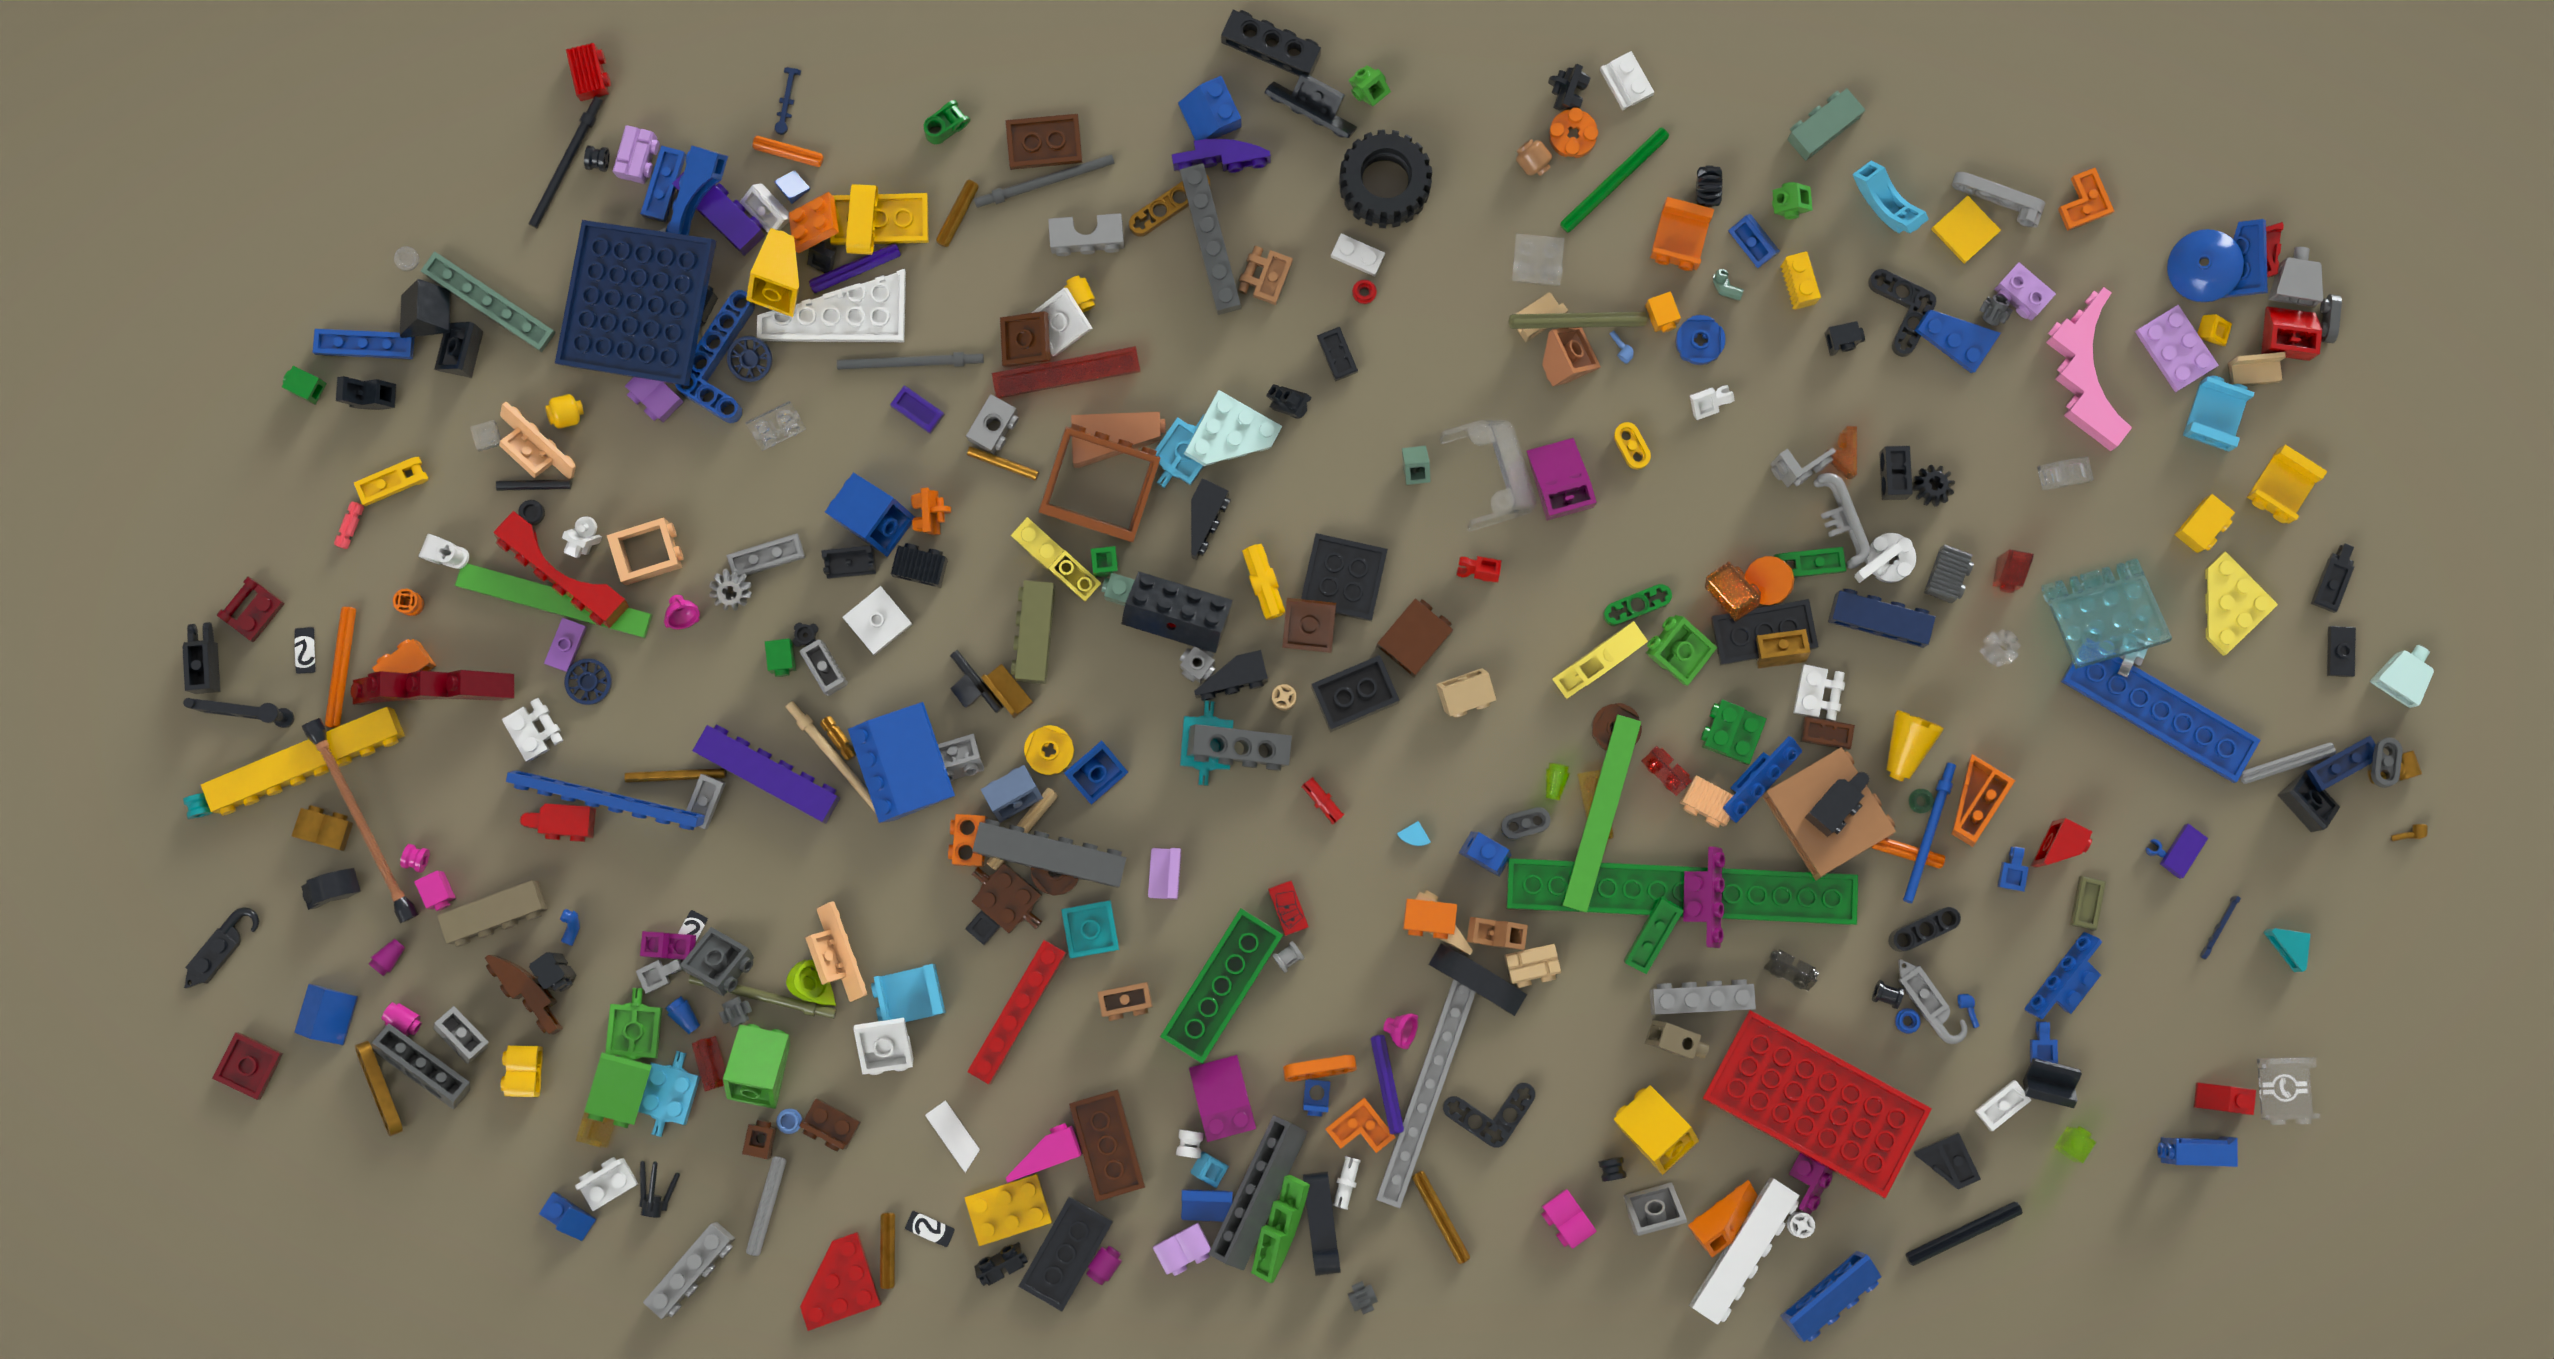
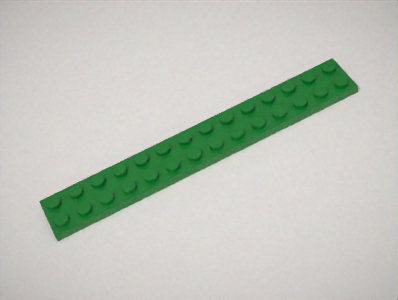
M1509 858L1506 909L1581 912L1562 906L1575 861ZM1601 863L1587 913L1650 915L1660 897L1682 907L1684 910V871H1708V868ZM1722 868V878L1724 879L1725 887L1722 892L1724 915L1721 919L1857 925L1858 875L1827 873L1820 879L1815 880L1811 872Z

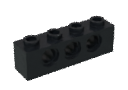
M1232 10L1221 34V43L1299 77L1303 72L1312 76L1321 56V47L1318 46V43L1311 39L1303 40L1298 38L1290 30L1284 29L1282 31L1277 29L1274 24L1267 20L1259 21L1254 19L1246 11L1240 10L1238 12ZM1247 30H1253L1256 32V35L1247 37L1244 33ZM1273 39L1276 40L1278 44L1274 47H1270L1266 44V42L1268 40ZM1297 49L1300 51V54L1298 56H1291L1288 54V51Z

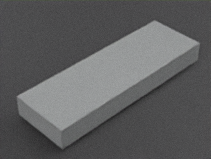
M798 534L726 555L731 573L734 569H737L738 577L742 574L748 576L805 558Z

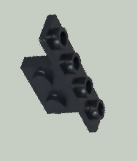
M1304 72L1300 75L1294 91L1276 82H1272L1264 92L1273 101L1289 106L1293 112L1311 118L1315 124L1333 130L1334 134L1339 137L1350 138L1357 128L1355 125L1337 116L1345 95Z

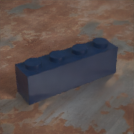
M1843 589V591H1838L1835 594L1828 620L1829 623L1921 648L1929 645L1936 616L1929 615L1930 611L1922 608H1915V610L1905 608L1906 605L1900 602L1892 601L1891 604L1881 602L1882 598L1873 595H1867L1866 598L1857 595L1858 592L1852 589Z

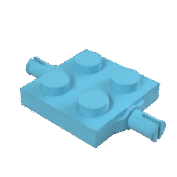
M1177 417L1156 447V456L1161 458L1159 465L1164 470L1156 482L1161 487L1165 488L1172 477L1179 478L1191 486L1204 466L1184 455L1202 418L1194 426L1187 424Z
M676 1051L673 1065L664 1066L653 1062L650 1064L652 1067L638 1112L650 1115L653 1119H656L652 1135L662 1137L666 1122H675L681 1125L687 1124L701 1077L689 1073L682 1068L687 1053Z

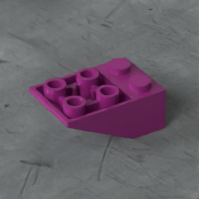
M1574 438L1526 451L1547 521L1595 507L1597 501L1592 484Z

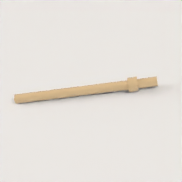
M794 701L787 704L786 708L797 720L796 724L799 728L809 734L875 812L867 787L813 725L814 721L808 714L805 715Z

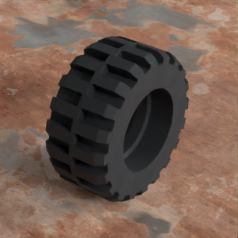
M1378 130L1377 135L1374 136L1369 132L1364 135L1362 141L1357 139L1353 142L1352 148L1347 149L1344 154L1339 176L1341 198L1345 200L1344 205L1348 211L1352 210L1353 216L1358 220L1361 218L1365 219V224L1372 226L1373 223L1379 224V228H1386V224H1392L1394 228L1400 226L1402 221L1408 223L1413 220V215H1418L1422 211L1424 203H1427L1432 184V167L1429 166L1430 159L1427 153L1423 154L1422 152L1423 147L1418 142L1412 143V137L1407 134L1404 138L1400 137L1399 131L1392 130V134H1385V130ZM1378 161L1397 163L1408 175L1407 188L1395 197L1382 198L1375 196L1363 184L1365 169Z

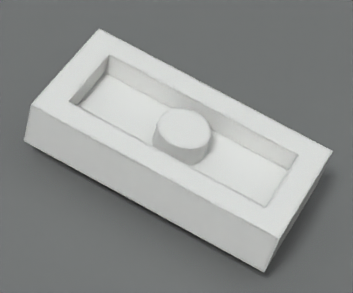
M1342 233L1331 254V258L1374 277L1385 256V252Z
M2012 1080L1977 1108L1975 1112L1990 1131H1994L2028 1104L2031 1099L2025 1096V1091L2018 1082Z

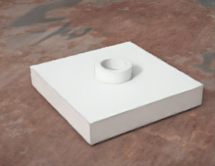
M1063 288L1032 312L1045 311L1048 313L1050 353L1052 356L1059 355L1093 329L1068 288Z
M881 586L843 616V619L874 656L913 625Z

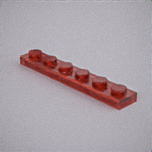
M1136 346L995 372L992 373L996 397L1004 398L1140 372Z

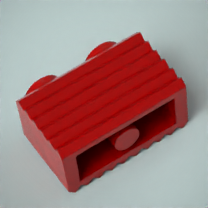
M594 43L566 49L576 96L579 100L585 101L593 99L594 96L609 95L608 87L611 86V81L608 73L603 70L602 64H606L602 49L598 50Z

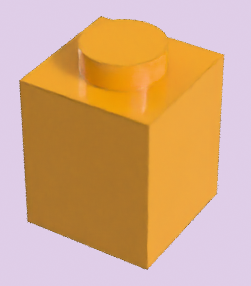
M1671 291L1650 298L1645 304L1655 332L1662 330L1665 333L1676 328L1681 317Z

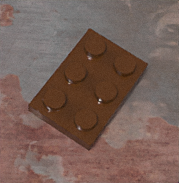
M1078 114L1005 120L1010 170L1083 163Z

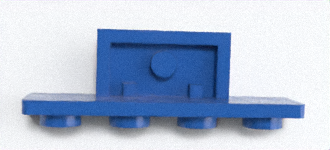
M1788 736L1771 756L1763 752L1730 787L1734 792V796L1723 806V809L1732 821L1737 823L1802 753V749L1792 737Z
M2083 932L2041 988L2032 997L2025 1010L2029 1014L2043 1019L2053 1005L2057 1003L2064 1011L2072 1014L2101 976L2088 960L2101 945L2102 941L2091 934Z

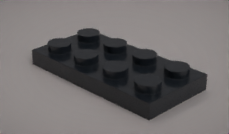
M1809 599L1711 617L1720 665L1759 659L1756 643L1757 635L1806 629L1810 650L1819 647Z
M1069 1196L1018 1287L1056 1309L1063 1311L1113 1221Z

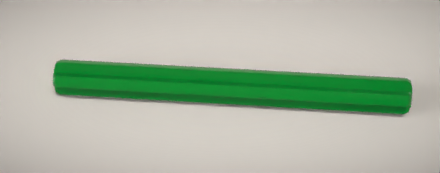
M1659 128L1561 221V228L1567 233L1571 232L1669 138V133L1664 128Z

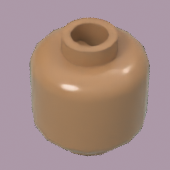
M1530 139L1516 151L1518 153L1516 161L1527 175L1532 176L1537 173L1541 176L1550 169L1548 163L1552 159V154L1541 141Z

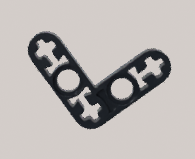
M1878 269L1869 277L1868 284L1870 289L1908 308L1892 342L1893 352L1898 356L1905 357L1913 352L1921 337L1914 329L1908 326V319L1915 317L1921 321L1924 316L1923 314L1928 310H1934L1937 302L1936 297L1931 291L1887 270ZM1880 276L1884 277L1883 282L1886 284L1878 286L1876 279ZM1892 281H1894L1895 284L1891 288V291H1887V289L1890 287L1888 285H1890ZM1905 286L1909 291L1908 296L1905 298L1899 297L1896 293V287ZM1924 297L1928 298L1927 303L1930 305H1926L1921 313L1917 312L1922 303L1920 300ZM1907 334L1912 335L1907 342V346L1910 348L1900 349L1901 344L1898 342H1902Z
M1528 1083L1517 1084L1493 1120L1457 1096L1448 1097L1444 1101L1443 1112L1448 1118L1489 1146L1499 1148L1507 1142L1535 1099V1090ZM1527 1087L1530 1098H1524L1521 1101L1520 1105L1524 1106L1521 1111L1516 1105L1509 1102L1512 1098L1516 1102L1520 1097V1094L1517 1093L1518 1089L1524 1090ZM1458 1101V1107L1464 1112L1466 1107L1471 1109L1465 1115L1463 1122L1458 1120L1462 1117L1459 1113L1454 1112L1452 1115L1449 1113L1450 1108L1447 1106L1449 1102L1455 1103ZM1513 1108L1516 1111L1517 1118L1515 1121L1506 1122L1504 1120L1503 1112L1505 1109ZM1477 1114L1481 1117L1482 1125L1478 1129L1469 1127L1468 1119L1471 1115ZM1487 1121L1492 1124L1488 1127L1494 1132L1498 1129L1501 1131L1500 1136L1502 1140L1500 1142L1496 1140L1492 1143L1491 1135L1486 1132L1484 1137L1479 1134L1485 1129Z

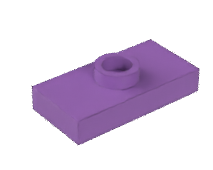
M562 618L544 664L567 672L573 664L587 627Z

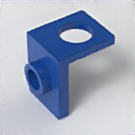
M1305 1080L1303 1110H1308L1307 1115L1322 1117L1323 1112H1328L1330 1081ZM1315 1085H1319L1324 1089V1096L1320 1100H1313L1310 1097V1089Z

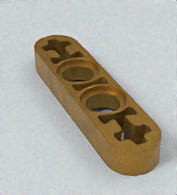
M1207 175L1208 183H1209V186H1210V179H1209V176ZM1183 181L1131 216L1129 227L1135 236L1143 237L1189 206L1187 199L1183 203H1176L1173 200V195L1176 192L1186 194ZM1158 205H1162L1167 209L1166 214L1162 217H1157L1153 213V209ZM1149 212V215L1151 219L1154 221V223H1151L1149 219L1144 223V229H1141L1140 227L1135 229V221L1139 220L1140 222H1143L1147 219L1146 213Z
M369 1041L355 1045L359 1062L388 1135L392 1136L403 1132L401 1121Z

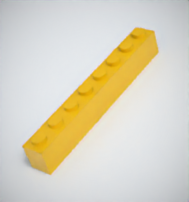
M384 707L326 732L330 752H332L333 758H335L334 761H336L339 767L350 764L352 758L359 755L361 757L369 756L376 752V748L383 745L384 747L393 746L399 742L398 739L405 736L395 709L390 707ZM308 739L200 785L210 811L224 816L235 812V807L242 804L248 806L260 801L259 797L266 794L268 796L276 795L282 792V788L290 784L291 786L300 785L306 782L305 778L311 775L315 777L324 775L329 772V766L325 763L323 755H321L322 752L318 751L316 746Z

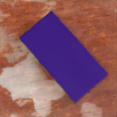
M905 385L890 404L892 408L930 434L945 415L941 410Z
M2185 824L2160 865L2177 878H2184L2208 838L2190 824Z

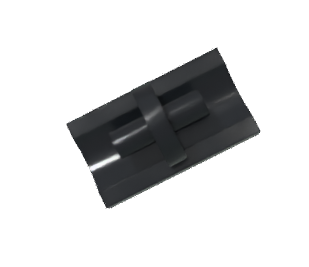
M1575 64L1573 68H1567L1566 72L1559 70L1558 76L1549 77L1548 83L1553 86L1552 94L1557 95L1553 108L1560 111L1564 108L1571 110L1572 108L1581 107L1583 98L1574 94L1576 88L1585 90L1591 77L1582 72L1583 66Z
M1275 384L1271 386L1266 395L1272 401L1269 406L1270 408L1296 419H1300L1306 414L1307 402L1312 398L1307 393L1283 386L1280 387Z

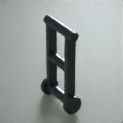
M186 698L183 701L185 707L203 713L257 719L265 723L274 722L276 726L281 728L290 727L294 722V714L291 710L286 708L278 709L272 703H264L260 707L192 698Z

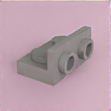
M974 734L938 744L950 782L954 779L973 776L978 772L984 771V765L980 758Z

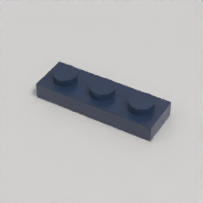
M2368 736L2306 770V773L2317 791L2321 792L2372 764L2376 744L2372 737Z

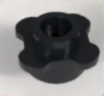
M800 622L795 624L793 644L796 647H800L801 645L808 646L815 642L816 633L819 630L816 624L807 625Z

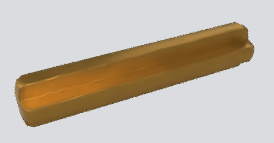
M972 180L965 182L936 238L938 244L944 247L949 246L979 188L976 182Z
M882 1213L880 1227V1287L882 1289H892L895 1286V1214Z

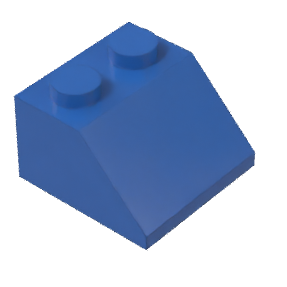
M1222 76L1199 85L1178 102L1195 141L1216 139L1242 127L1241 116Z

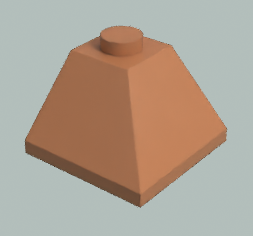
M1558 328L1549 332L1542 366L1546 372L1547 379L1553 387L1569 383L1601 367L1582 328Z

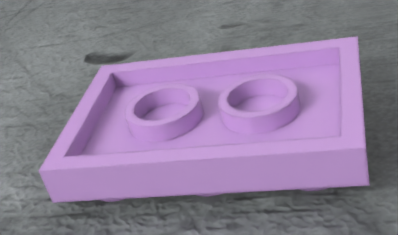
M2179 305L2135 331L2175 393L2219 366Z

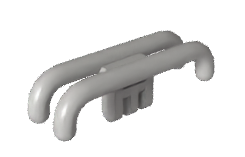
M1833 473L1820 474L1814 480V486L1817 488L1829 487L1839 507L1821 514L1822 519H1827L1831 516L1833 518L1832 521L1824 524L1826 528L1832 526L1837 528L1828 532L1829 537L1849 532L1856 555L1847 561L1846 566L1849 569H1854L1865 562L1869 556V542L1842 478Z

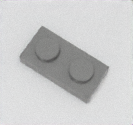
M700 774L686 811L705 815L703 825L698 826L703 829H708L726 784L706 774Z

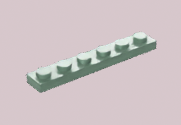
M435 251L421 269L423 274L540 352L545 349L556 333Z

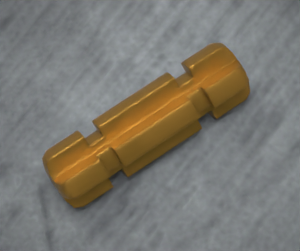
M827 716L820 721L821 727L825 732H828L827 735L837 749L841 750L842 756L847 761L855 757L854 747L849 745L850 742L841 729L835 726L836 722L833 718Z

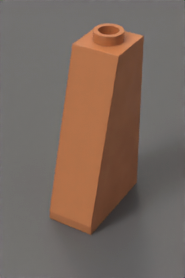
M1160 412L1071 415V422L1085 427L1086 433L1095 435V432L1098 431L1110 435L1109 440L1117 443L1119 439L1133 443L1132 448L1135 449L1160 442L1161 434H1166L1165 419H1161ZM1072 437L1074 468H1080L1123 454Z

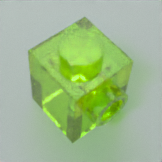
M2080 1126L2077 1129L2066 1127L2054 1148L2072 1161L2084 1163L2096 1141L2090 1138L2092 1134Z

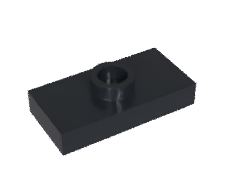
M1340 327L1317 335L1335 382L1358 373Z
M2328 627L2327 676H2355L2356 627Z

